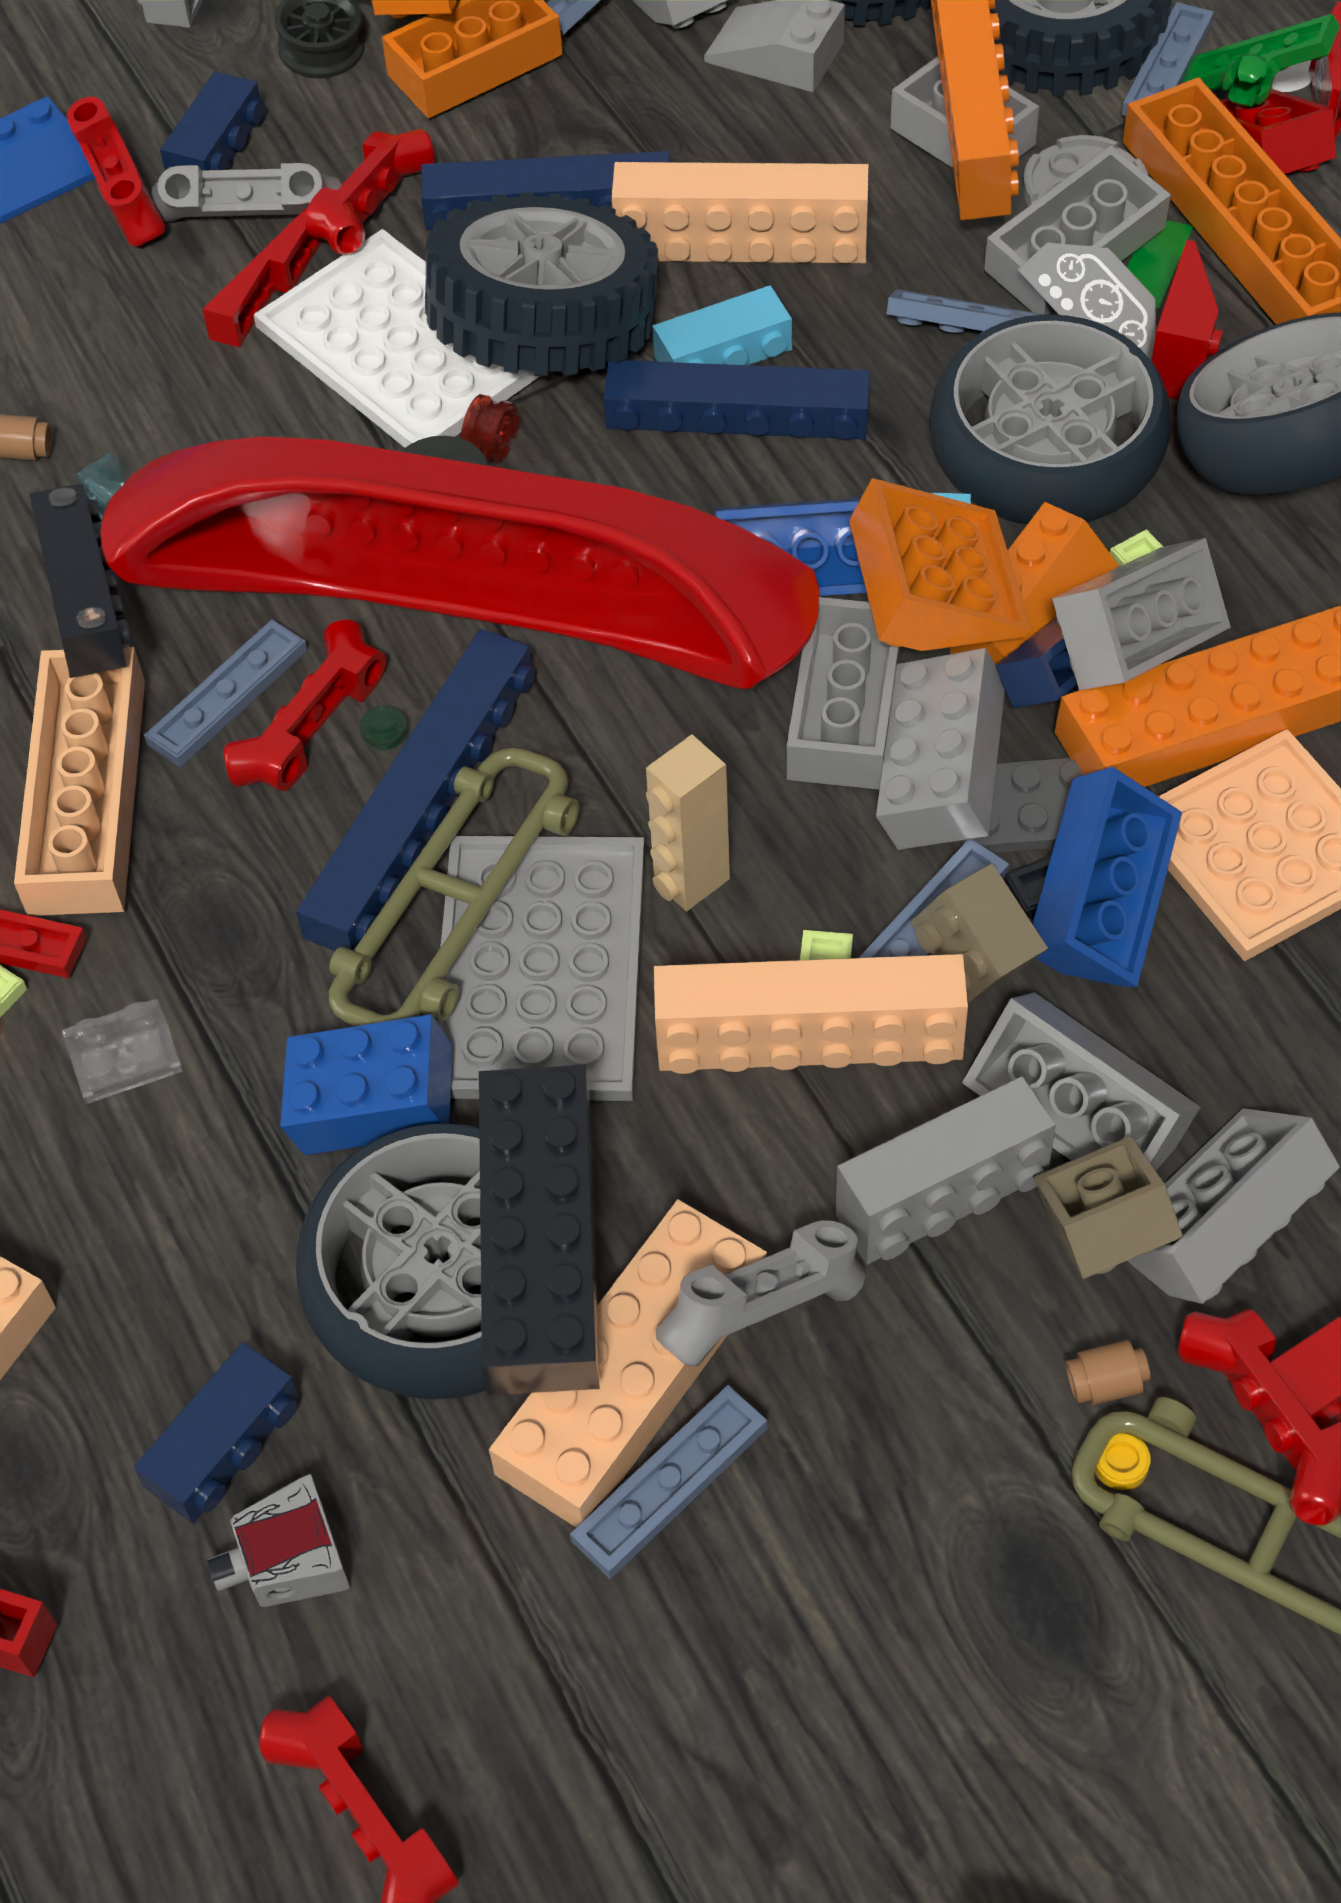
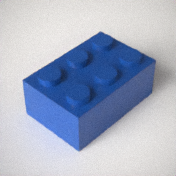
M432 1014L287 1037L280 1127L304 1155L363 1147L378 1138L410 1127L427 1124H449L452 1043Z

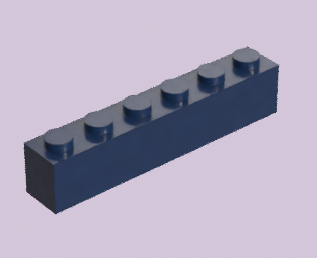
M656 151L422 164L421 201L426 230H433V225L439 219L447 221L448 212L455 208L466 210L468 202L477 199L483 203L492 201V196L505 194L507 198L520 197L521 192H533V195L538 197H549L550 193L562 194V199L576 201L580 197L589 199L591 201L590 205L599 208L604 204L612 207L615 162L669 163V152Z
M610 360L608 361L603 397L606 429L866 440L870 370L631 360L615 363Z

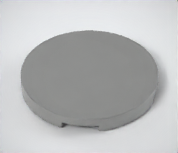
M1092 135L1064 137L1057 139L1056 145L1031 156L1024 171L1023 194L1028 206H1030L1110 145L1148 175L1147 169L1141 159H1135L1131 154L1119 148L1118 142Z

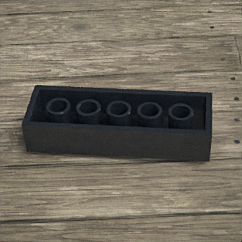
M586 1065L479 1071L482 1370L488 1395L600 1389L590 1095Z

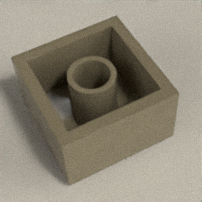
M993 863L946 889L911 921L915 928L917 941L926 952L932 955L963 954L968 1004L1013 977L1048 949Z
M1131 1136L1033 1177L1051 1227L1083 1279L1094 1274L1109 1272L1120 1263L1144 1253H1153V1249L1183 1237L1164 1182Z

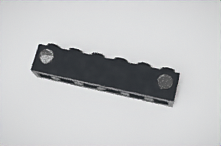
M83 483L29 493L70 678L127 667L123 648L132 647L120 594L118 593L115 574L108 566L102 550L100 535L102 523L96 499H86Z

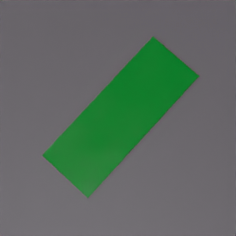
M1167 220L1166 226L1162 231L1132 254L1127 268L1155 297V308H1160L1181 258L1186 240L1189 239L1194 226Z

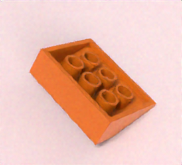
M872 478L850 517L849 523L878 640L894 647H907L926 651L1028 637L1032 629L996 511Z

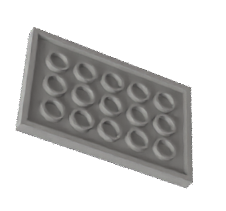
M455 836L450 843L447 875L481 887L514 836ZM538 836L444 978V980L456 984L459 988L457 1005L452 1015L445 1022L436 1020L452 1043L450 1099H479V1071L586 1065L590 1100L633 1101L645 857L644 837ZM446 895L441 946L469 905Z

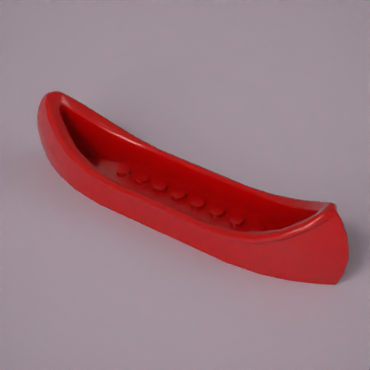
M252 437L222 440L177 450L153 459L132 474L111 497L103 515L100 531L102 550L106 562L116 575L126 583L165 589L298 594L362 600L554 633L616 648L728 687L744 690L753 689L762 680L781 670L792 661L810 640L818 623L819 587L812 568L785 550L746 529L691 506L621 487L326 439Z

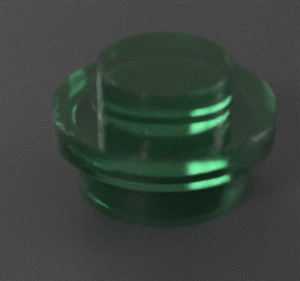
M378 706L369 710L362 717L360 731L363 739L371 747L387 751L396 748L403 741L407 732V722L404 714L399 709L391 706Z

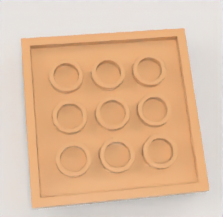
M1288 729L1159 796L1182 811L1168 871L1244 962L1341 909V788Z

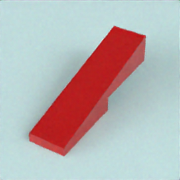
M308 206L202 309L209 340L240 348L255 324L253 315L267 305L275 290L287 293L296 286L324 240L311 237L307 233L305 217Z

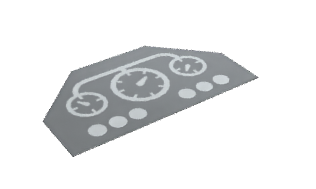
M1047 242L1018 269L1024 278L1059 315L1080 317L1108 326L1133 341L1152 361L1156 336L1155 297L1109 248Z

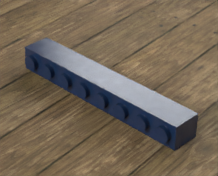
M481 628L478 630L297 909L296 914L303 939L336 951L341 946L354 951L432 834L447 815L448 809L455 798L459 797V794L454 791V781L459 770L464 766L474 769L478 761L483 762L487 758L491 750L492 739L500 727L504 728L509 723L517 699L521 693L525 694L530 690L535 678V668L532 667L528 645Z

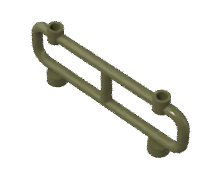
M512 747L500 749L490 754L477 770L466 766L459 770L454 781V791L459 794V797L354 951L341 946L334 952L331 958L329 970L336 977L328 991L329 1006L336 1017L350 1025L361 1026L417 1017L421 1013L423 1015L432 1014L435 1020L445 1022L452 1015L457 1005L459 988L456 984L444 980L445 976L542 829L544 828L561 836H567L575 826L579 814V803L576 799L565 796L568 788V778L566 771L560 763L535 752ZM514 766L548 778L549 784L481 887L433 870L477 803L485 802L492 792L493 780L501 770ZM421 886L469 904L398 1011L382 1015L349 1001L348 995L355 984H361L365 981L371 968L372 958Z
M1166 1397L1157 1398L1148 1417L1130 1411L1112 1412L1095 1423L1075 1457L1071 1473L1073 1487L1080 1499L1093 1510L1103 1514L1099 1526L1104 1532L1116 1539L1129 1541L1133 1532L1136 1531L1341 1635V1609L1269 1574L1297 1517L1290 1509L1292 1489L1189 1439L1188 1436L1197 1420L1196 1415L1188 1407L1173 1399ZM1120 1433L1131 1434L1276 1506L1249 1563L1145 1511L1142 1505L1134 1499L1118 1493L1113 1495L1099 1487L1095 1482L1094 1472L1111 1438ZM1341 1515L1335 1522L1316 1526L1341 1539Z

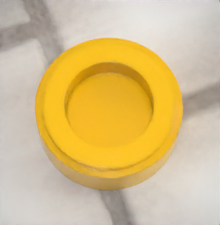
M1127 1433L1117 1434L1109 1441L1095 1468V1473L1110 1488L1116 1490L1133 1489L1139 1486L1147 1477L1150 1467L1149 1450L1141 1439Z

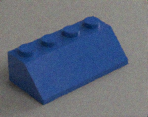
M48 96L0 118V224L95 179L88 161L67 122V118Z
M861 498L715 508V517L746 529L785 550L812 568L818 583L819 596L867 593L849 519Z
M1114 767L1073 778L1033 921V926L1048 947L1045 952L1036 958L1037 960L1061 974L1127 988L1138 986L1182 811Z

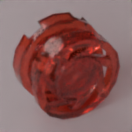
M485 394L477 395L469 405L464 417L461 438L479 448L486 460L501 463L511 451V448L507 447L510 438H516L519 416L513 415V411L517 412L518 407L515 403L508 401L497 403Z

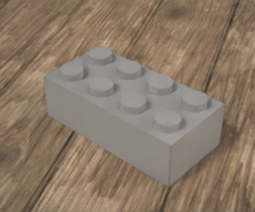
M1110 145L987 237L984 270L1033 313L1053 314L1055 310L1024 278L1018 269L1047 242L1106 247L1122 261L1165 228L1171 194Z
M1206 538L1160 547L1052 598L1056 609L1057 621L1061 627L1070 657V666L1075 674L1079 690L1125 683L1231 628Z
M819 597L818 623L810 640L802 650L787 741V780L880 790L897 664L900 663L902 647H894L878 640L869 602Z
M986 648L897 664L876 818L898 850L989 836L1005 688L1002 685L995 663Z
M1023 1076L838 1165L836 1217L841 1224L852 1229L857 1235V1250L866 1265L880 1258L883 1260L893 1259L903 1253L910 1243L926 1235L929 1237L939 1236L948 1231L955 1221L973 1212L976 1215L986 1213L994 1208L1001 1198L1017 1190L1027 1192L1037 1187L1033 1177L1049 1171L1056 1124Z

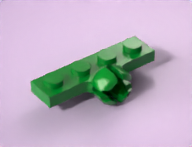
M1332 13L1194 55L1182 83L1199 77L1211 91L1221 86L1223 90L1231 88L1228 97L1232 103L1238 106L1250 108L1255 104L1260 105L1269 97L1274 86L1275 75L1279 71L1309 60L1317 61L1329 55L1340 24Z

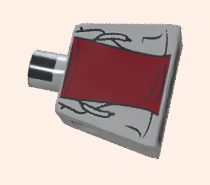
M311 1474L296 1480L234 1515L230 1522L238 1548L207 1559L217 1591L249 1580L259 1605L263 1607L350 1589Z

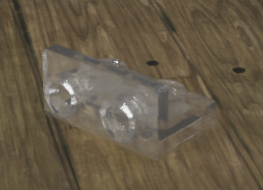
M158 999L147 1002H135L126 1006L123 1010L99 1018L81 1020L75 1026L61 1031L86 1104L183 1072Z

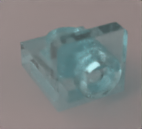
M111 452L89 464L85 469L76 474L78 483H83L86 499H96L101 519H103L111 497L124 484L118 459Z

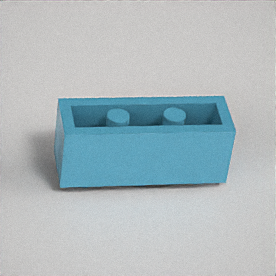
M770 285L653 325L654 357L657 362L749 365L792 350V318Z

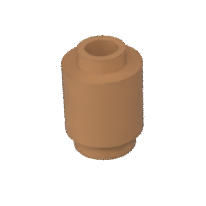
M0 414V458L38 461L39 457L50 456L53 443V432L50 422H41L40 417Z
M1129 1340L1077 1352L1076 1359L1065 1361L1068 1381L1077 1404L1089 1401L1091 1406L1141 1394L1143 1393V1381L1151 1379L1149 1365L1143 1349H1133Z

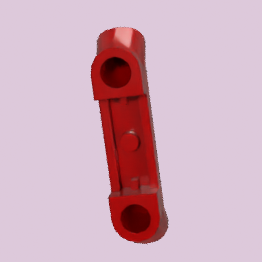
M96 97L79 99L69 108L67 122L88 161L105 202L114 215L129 245L139 247L164 234L166 225L145 186L116 122L111 117L104 103Z
M423 129L400 134L374 131L362 143L364 161L340 188L335 190L322 187L310 201L305 217L307 233L311 237L327 240L332 250L337 254L346 256L358 252L365 243V230L362 223L375 211L386 196L394 190L395 186L404 176L422 172V164H433L435 162L433 144L428 132Z
M346 619L331 623L323 631L327 659L315 673L305 678L300 691L288 705L282 706L277 711L273 722L261 736L228 742L223 749V755L231 784L241 787L264 782L279 791L289 790L308 769L304 752L305 745L342 701L349 696L363 703L375 689L384 674L386 656L383 652L367 645L364 631L359 623Z
M1245 1309L1225 1319L1196 1311L1187 1315L1178 1348V1355L1182 1362L1224 1373L1233 1385L1234 1394L1239 1404L1246 1411L1251 1410L1264 1427L1265 1436L1270 1446L1277 1453H1283L1294 1467L1296 1475L1290 1496V1509L1301 1521L1316 1526H1323L1337 1521L1341 1515V1422L1323 1430L1318 1427L1270 1362H1272L1276 1337L1255 1311Z
M329 1695L306 1712L274 1708L265 1716L259 1738L261 1755L269 1764L320 1770L326 1780L318 1788L337 1816L345 1810L351 1815L358 1828L351 1832L350 1835L369 1863H372L379 1857L387 1868L381 1903H435L459 1886L454 1873L424 1829L421 1828L402 1842L351 1769L348 1762L362 1753L364 1749L357 1733Z

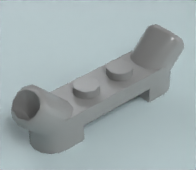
M281 163V169L202 171L198 165L175 166L168 168L162 173L158 182L152 188L151 198L163 221L175 222L185 217L290 215L300 214L322 187L338 190L341 183L339 179L320 174L315 167L305 163Z
M822 1220L813 1222L793 1231L790 1248L724 1275L712 1264L689 1273L681 1282L678 1303L656 1328V1339L685 1365L699 1366L722 1337L822 1294L835 1301L850 1300L863 1287L865 1279L864 1267L855 1257L858 1244L857 1235L849 1227L835 1221Z

